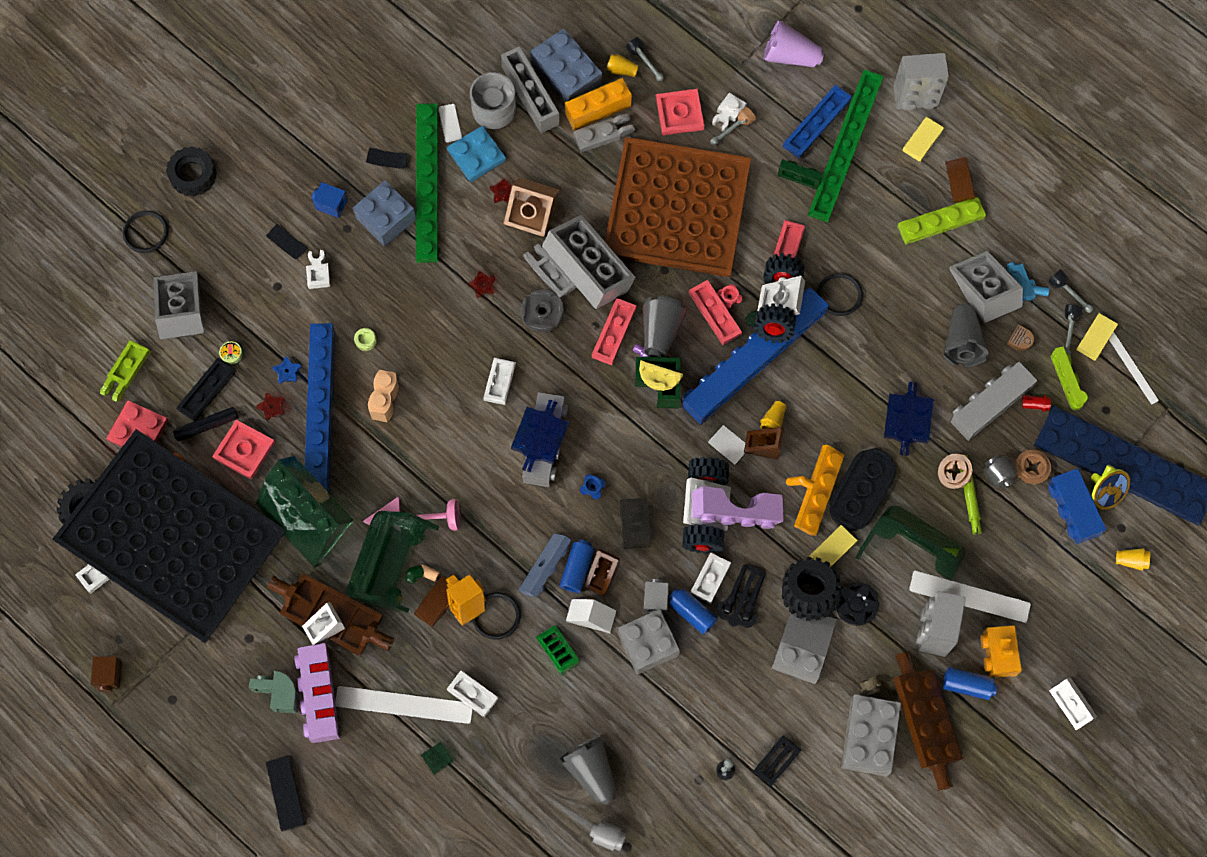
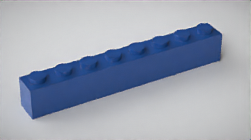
M811 287L805 292L803 291L800 314L796 315L795 331L793 337L789 338V341L786 342L783 339V343H779L778 340L775 343H771L772 340L766 342L764 341L765 337L759 338V334L754 332L749 336L747 343L743 347L738 346L731 353V358L727 361L722 360L715 367L716 371L714 373L705 375L700 380V385L696 389L691 388L684 394L682 407L700 425L704 423L825 315L828 304Z
M332 323L310 324L304 495L307 501H330L336 337Z

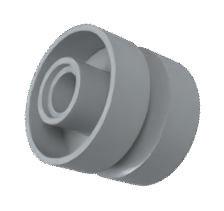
M496 72L482 74L474 80L470 88L472 114L476 122L488 129H500L507 126L516 114L515 89L511 80L505 75Z

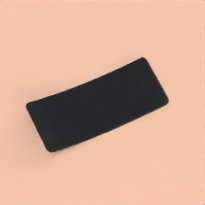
M369 148L366 163L404 169L408 154Z
M278 224L266 235L274 244L296 260L307 249L305 245L296 240Z

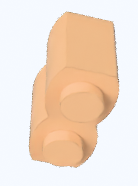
M379 370L374 378V391L368 401L372 420L388 422L392 417L394 410L393 401L396 399L399 391L398 380L394 372Z

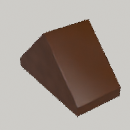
M784 428L748 431L744 452L778 460Z
M598 549L584 587L605 596L620 566V558L602 549Z

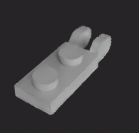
M629 114L618 115L614 119L611 118L573 131V136L580 152L582 153L620 140V138L634 133L635 128L633 125L617 129V126L629 122L631 119Z
M539 244L535 245L534 249L541 257L540 261L537 262L529 252L523 254L529 265L533 267V270L560 299L577 288Z

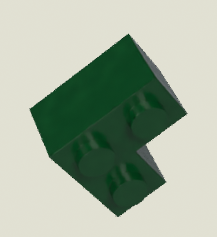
M636 357L635 387H649L641 379L639 372L640 361L680 373L681 358ZM680 382L672 389L665 391L657 390V408L679 409Z

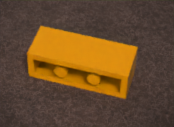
M623 78L565 102V115L575 131L630 108L632 95Z

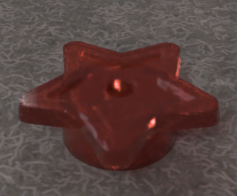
M502 179L495 186L489 187L495 194L494 203L500 201L509 202L512 186L507 183L506 179Z
M479 271L475 279L469 282L468 285L475 289L477 298H480L485 293L493 295L492 284L496 278L495 276L488 277Z
M266 393L265 400L256 407L264 412L266 420L277 415H284L281 408L284 397L274 398L269 393Z

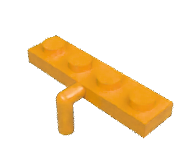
M830 445L822 446L811 479L805 476L788 477L786 479L788 486L803 485L807 488L794 527L810 536L817 535L845 455Z

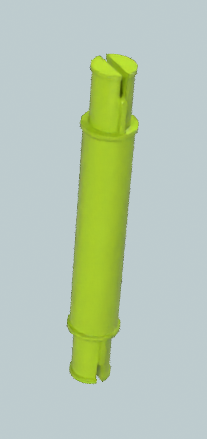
M972 475L970 478L971 482H967L964 485V494L969 522L972 525L973 535H976L977 533L981 534L982 530Z

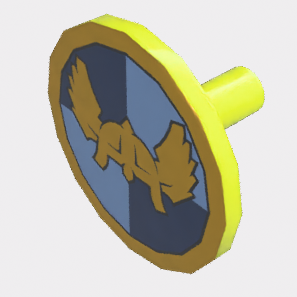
M1107 465L1102 476L1097 473L1091 476V480L1096 483L1092 492V500L1095 506L1101 510H1109L1117 506L1128 493L1130 477L1128 473L1121 469Z

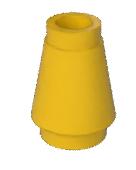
M611 54L606 70L611 71L610 74L635 77L639 65L619 54Z
M780 401L774 402L760 421L761 430L782 427L786 410L784 403Z
M1144 548L1117 551L1116 564L1141 571L1149 569L1150 551H1145Z

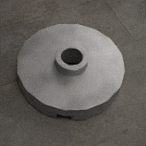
M545 289L535 290L522 301L521 317L525 325L531 330L540 333L549 332L557 328L562 322L564 316L563 302L553 291ZM545 310L546 313L544 315L539 314V311Z

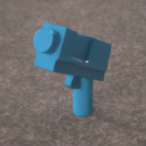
M1015 262L1007 264L1006 271L1023 287V302L1034 300L1036 295H1049V288L1036 286L1033 279L1029 280L1023 264L1016 265Z

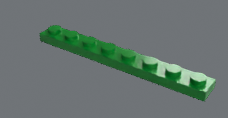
M865 69L863 70L808 212L809 217L828 223L884 76Z
M437 103L416 104V263L438 262Z

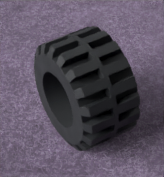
M806 557V561H803L801 558L797 560V564L792 563L789 566V570L786 569L783 577L782 599H784V606L789 607L791 614L797 613L796 617L799 619L802 616L806 617V621H811V618H815L817 621L821 620L822 615L826 618L829 616L830 611L833 612L836 609L841 583L840 576L836 574L837 570L835 567L830 568V563L827 561L821 562V558L816 557V560H812L811 557ZM806 583H813L820 586L823 592L809 595L801 591L799 587Z

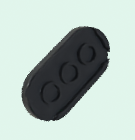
M872 448L863 450L854 457L830 502V515L838 526L842 525L849 531H857L865 528L872 521L896 474L893 460L888 453Z

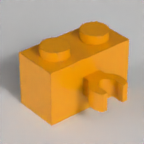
M470 574L458 581L455 575L446 579L448 583V589L446 590L449 609L462 626L485 611L484 602L486 600L483 595L485 590L479 580L474 581Z
M1015 626L986 628L980 637L981 647L986 651V658H984L985 671H988L989 676L994 678L1017 676L1022 670Z

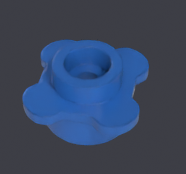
M588 474L584 478V485L580 487V493L582 495H590L593 499H599L601 497L600 492L606 485L605 480Z

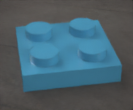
M483 126L447 147V151L470 183L506 161V157Z

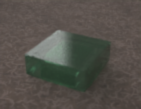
M441 742L421 754L433 775L453 763L452 758Z

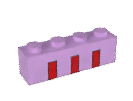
M325 643L298 648V655H295V665L301 672V678H298L297 681L299 692L303 691L304 700L300 701L302 715L306 714L307 723L303 724L305 738L309 737L311 743L340 739L328 647Z

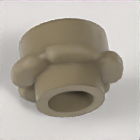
M877 676L867 678L860 682L862 688L860 691L866 692L867 695L874 694L880 691L879 686L882 685V682H879Z

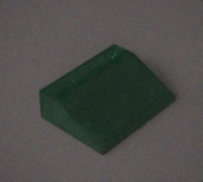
M295 456L279 459L267 474L256 505L270 520L286 530L285 537L314 568L321 563L354 520Z

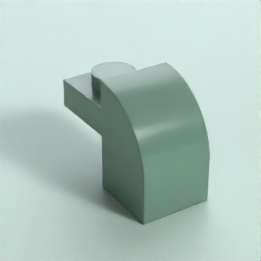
M274 671L273 680L269 676H257V679H250L249 689L252 692L272 693L270 708L273 712L297 713L298 691L287 675Z

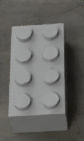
M582 215L550 230L542 245L595 309L628 293L636 278Z

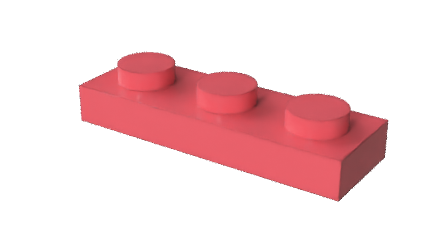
M708 280L689 290V295L722 346L742 335L741 330Z
M616 298L592 353L593 359L613 365L637 305Z

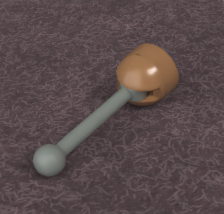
M748 107L740 110L737 116L738 121L719 136L713 137L710 141L711 144L714 146L718 145L719 140L738 125L753 123L756 120L753 112Z

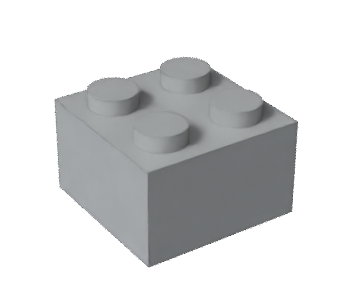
M660 609L618 628L617 634L636 675L679 656L680 650Z

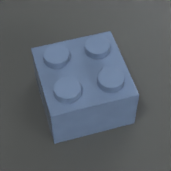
M383 181L353 207L356 219L384 247L416 220L414 208L386 181Z

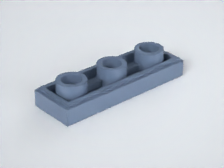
M553 534L518 591L531 597H536L543 591L546 580L555 572L556 564L568 551V545L571 540L567 536Z

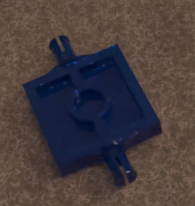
M913 382L908 383V392L905 395L889 393L884 438L895 439L901 442L899 454L903 455L904 447H906L905 456L909 455L910 443L929 442L934 399L917 396L918 383L914 382L913 390Z
M548 400L545 411L526 407L511 446L512 450L520 452L527 457L522 467L524 471L527 469V472H531L535 461H544L552 465L555 461L569 424L568 421L553 415L558 404L556 401L553 402L551 407L553 400Z

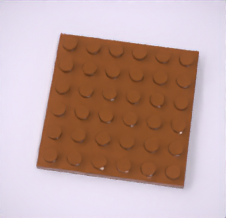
M625 137L605 243L619 259L731 277L751 158Z

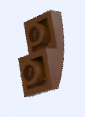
M967 157L946 161L953 202L974 199Z
M444 575L433 586L414 612L416 617L431 627L441 619L449 606L446 590L448 589V583L446 581L447 577Z

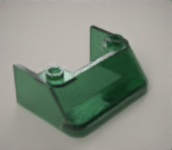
M892 505L879 518L855 557L858 560L861 558L875 535L883 539H892L898 533L936 557V571L951 581L965 557V549L960 543L900 506Z
M378 511L371 520L347 586V595L391 611L408 613L410 609L400 605L402 602L401 590L395 588L410 546H416L421 543L425 538L426 530L438 531L439 526L412 513Z

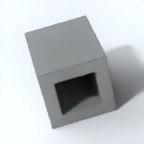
M650 579V582L645 581L643 614H650L660 609L662 614L666 615L668 583H664L661 579Z

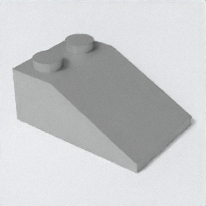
M988 251L950 266V271L969 305L975 309L977 316L984 323L1022 307L1023 287Z
M197 271L153 277L155 322L160 339L204 333Z
M790 613L771 669L816 684L837 619L829 616L825 618L822 615L821 620L816 621L815 618H811V621H806V617L802 616L799 619L796 617L797 613Z

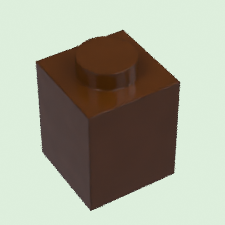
M93 656L91 685L98 692H112V689H119L122 661L117 657Z

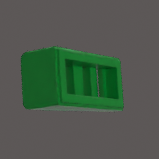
M556 625L536 636L537 641L560 676L580 664L577 655ZM555 633L557 637L547 643L544 642V639ZM560 641L561 644L552 650L549 649L551 645ZM564 648L566 650L558 657L554 656V654L560 651L561 649ZM569 655L571 659L560 665L559 661Z

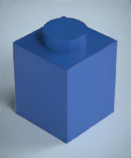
M323 182L319 188L314 190L312 195L316 210L337 218L340 217L348 201L344 190Z

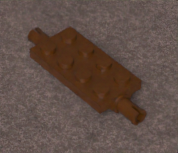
M305 574L301 575L298 582L291 585L276 576L270 579L273 582L268 583L267 589L284 597L285 604L280 611V615L303 626L326 603L330 602L345 629L327 640L360 657L370 642L385 649L387 652L391 648L390 644L393 645L395 638L377 630L383 619L382 614Z
M910 652L900 653L895 657L897 658L902 675L893 678L921 769L929 768L930 771H933L938 791L952 788L953 785L951 784L946 767L950 763L963 760L935 671H915Z

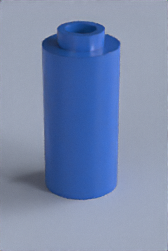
M579 540L573 543L559 584L562 589L573 593H581L595 551L591 547L592 544L590 542Z
M676 588L668 598L670 600L669 606L703 635L718 620L714 613L684 588L681 590Z
M947 667L943 680L944 690L990 700L991 696L995 697L998 683L994 682V677Z

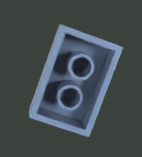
M564 28L530 51L531 64L564 103L593 91L602 85V72Z

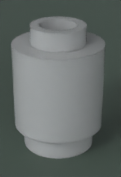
M603 820L600 821V824L595 823L590 833V836L593 837V843L612 851L614 849L621 850L627 833L622 831V828Z

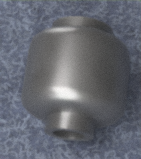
M998 454L985 463L986 467L983 472L993 487L1002 486L1005 489L1015 482L1013 478L1017 475L1018 471L1008 456L1001 457Z

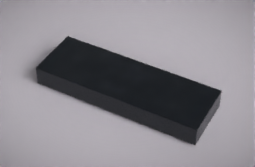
M217 358L176 407L177 411L191 421H197L234 376L236 370L220 358Z
M285 756L267 761L266 767L281 831L284 832L305 826L290 757Z

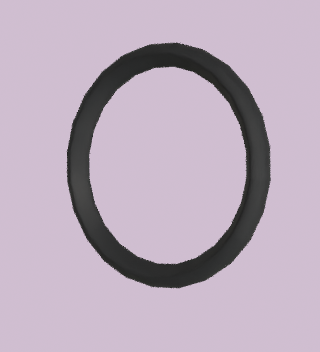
M141 211L133 214L123 227V239L126 245L140 253L157 250L164 244L168 236V225L165 219L152 211ZM143 215L158 218L164 228L162 239L150 248H138L132 245L127 236L130 223Z
M835 273L825 277L817 289V294L821 298L823 286L833 278L848 279L856 286L858 291L857 303L851 309L840 312L828 308L827 312L835 316H845L856 311L863 299L862 288L858 281L844 273Z
M494 592L485 595V600L492 597H501L511 602L516 611L515 623L510 630L500 635L489 634L481 629L477 617L472 619L474 627L482 636L488 639L497 640L508 637L517 629L520 623L521 613L519 605L511 596L505 593Z

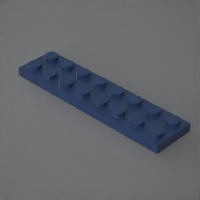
M1055 406L1051 408L1033 446L1091 474L1097 473L1102 476L1107 465L1121 469L1128 473L1130 477L1129 493L1197 526L1201 524L1207 511L1206 479Z

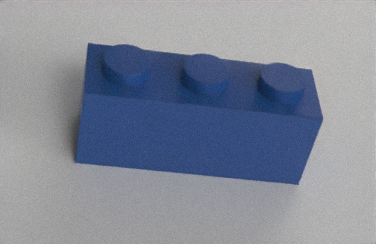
M1078 468L1052 478L1048 483V491L1058 504L1057 509L1060 517L1065 519L1067 523L1069 537L1074 539L1077 545L1101 536L1107 529Z

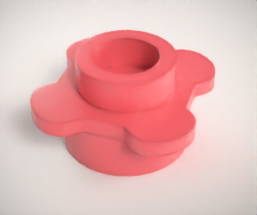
M730 284L717 292V295L721 298L727 309L731 308L735 303L742 302V295L739 294L734 284Z

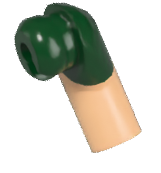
M421 564L410 567L406 571L405 580L408 583L414 584L417 578L425 577L436 582L440 572Z

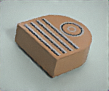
M1018 324L1007 345L1018 351H1027L1034 342V336L1031 331Z

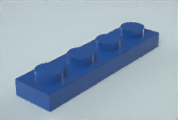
M834 85L783 143V148L800 159L847 106L852 96Z

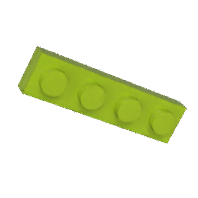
M975 197L974 199L899 222L897 227L906 245L985 219L986 214L979 198Z

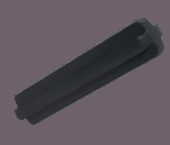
M230 407L173 430V434L177 441H182L238 419V414L234 407Z

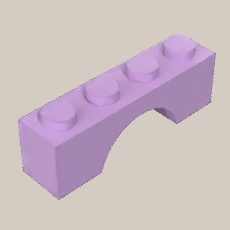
M702 486L692 491V518L701 519L703 523H712L716 520L721 521V524L732 525L736 522L741 523V526L751 527L756 524L761 525V528L770 529L774 528L776 524L783 522V497L779 494L761 493L752 497L749 505L744 509L732 504L726 497L723 488Z

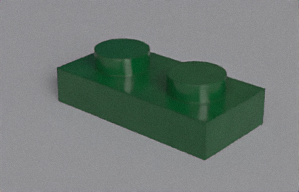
M782 159L778 176L817 190L822 173H819L814 168H805L794 161Z

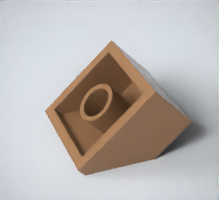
M519 177L512 185L504 224L544 237L554 214L560 190Z

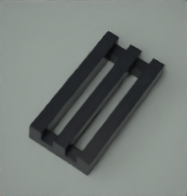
M782 736L753 770V773L771 787L801 750L785 736ZM784 742L787 746L763 773L761 771L762 767ZM792 749L794 751L792 755L770 779L768 775L787 752Z

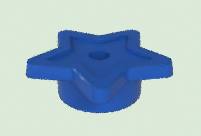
M285 357L282 364L273 366V370L278 374L279 384L284 381L297 382L296 375L297 371L301 368L300 364L291 363L289 358Z

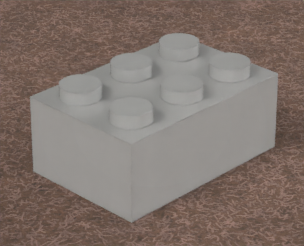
M945 53L902 56L893 86L896 110L903 109L909 111L914 108L932 109L938 107L949 77Z
M937 591L934 597H930L929 602H926L925 608H922L920 621L923 624L921 630H918L916 643L919 644L918 651L943 657L947 656L958 642L966 597Z
M853 695L850 700L841 763L842 769L886 777L891 774L901 703Z

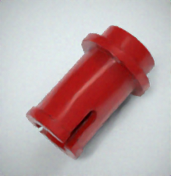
M1023 395L1022 409L1042 410V412L1050 410L1051 397L1043 395V397Z

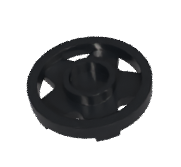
M851 583L840 590L839 600L842 596L845 603L839 606L838 601L836 611L844 622L853 626H862L874 619L879 608V601L872 588L862 583ZM859 587V589L856 592H854L850 588ZM869 593L872 595L874 601L868 599ZM873 612L872 615L865 620V613ZM846 615H852L853 618H854V621L848 619V618L845 617V616H846Z

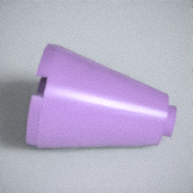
M778 20L771 32V39L766 45L764 60L806 67H815L816 64H821L824 53L821 52L822 47L783 21Z

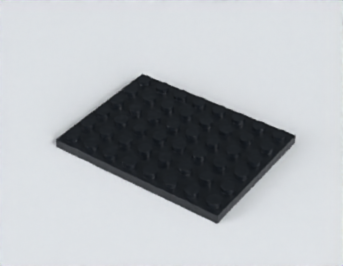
M135 429L52 540L206 644L282 539L286 530Z

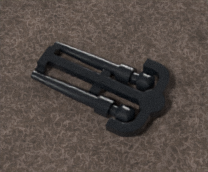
M743 564L731 594L727 597V605L721 601L718 604V616L728 621L732 627L738 625L744 628L752 627L758 616L751 615V613L755 609V602L766 573L755 567ZM747 570L751 573L743 593H739V588ZM757 574L760 576L752 596L749 597L747 596L754 575ZM736 597L740 598L735 613L729 615L732 612V606L735 605L737 600ZM746 600L749 603L746 604L745 612L742 614V620H740L739 613Z

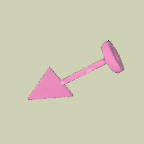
M398 496L362 522L402 541V521L447 518L449 528L452 531H458L461 526V513L458 500L451 499L447 503L446 513L400 516Z

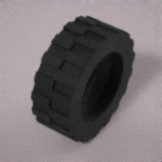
M185 147L182 150H177L167 162L166 173L172 187L178 193L184 194V196L194 197L199 194L202 195L205 191L210 190V187L215 183V165L209 154L201 148ZM191 162L199 164L202 168V173L198 179L188 181L181 176V170L184 165Z

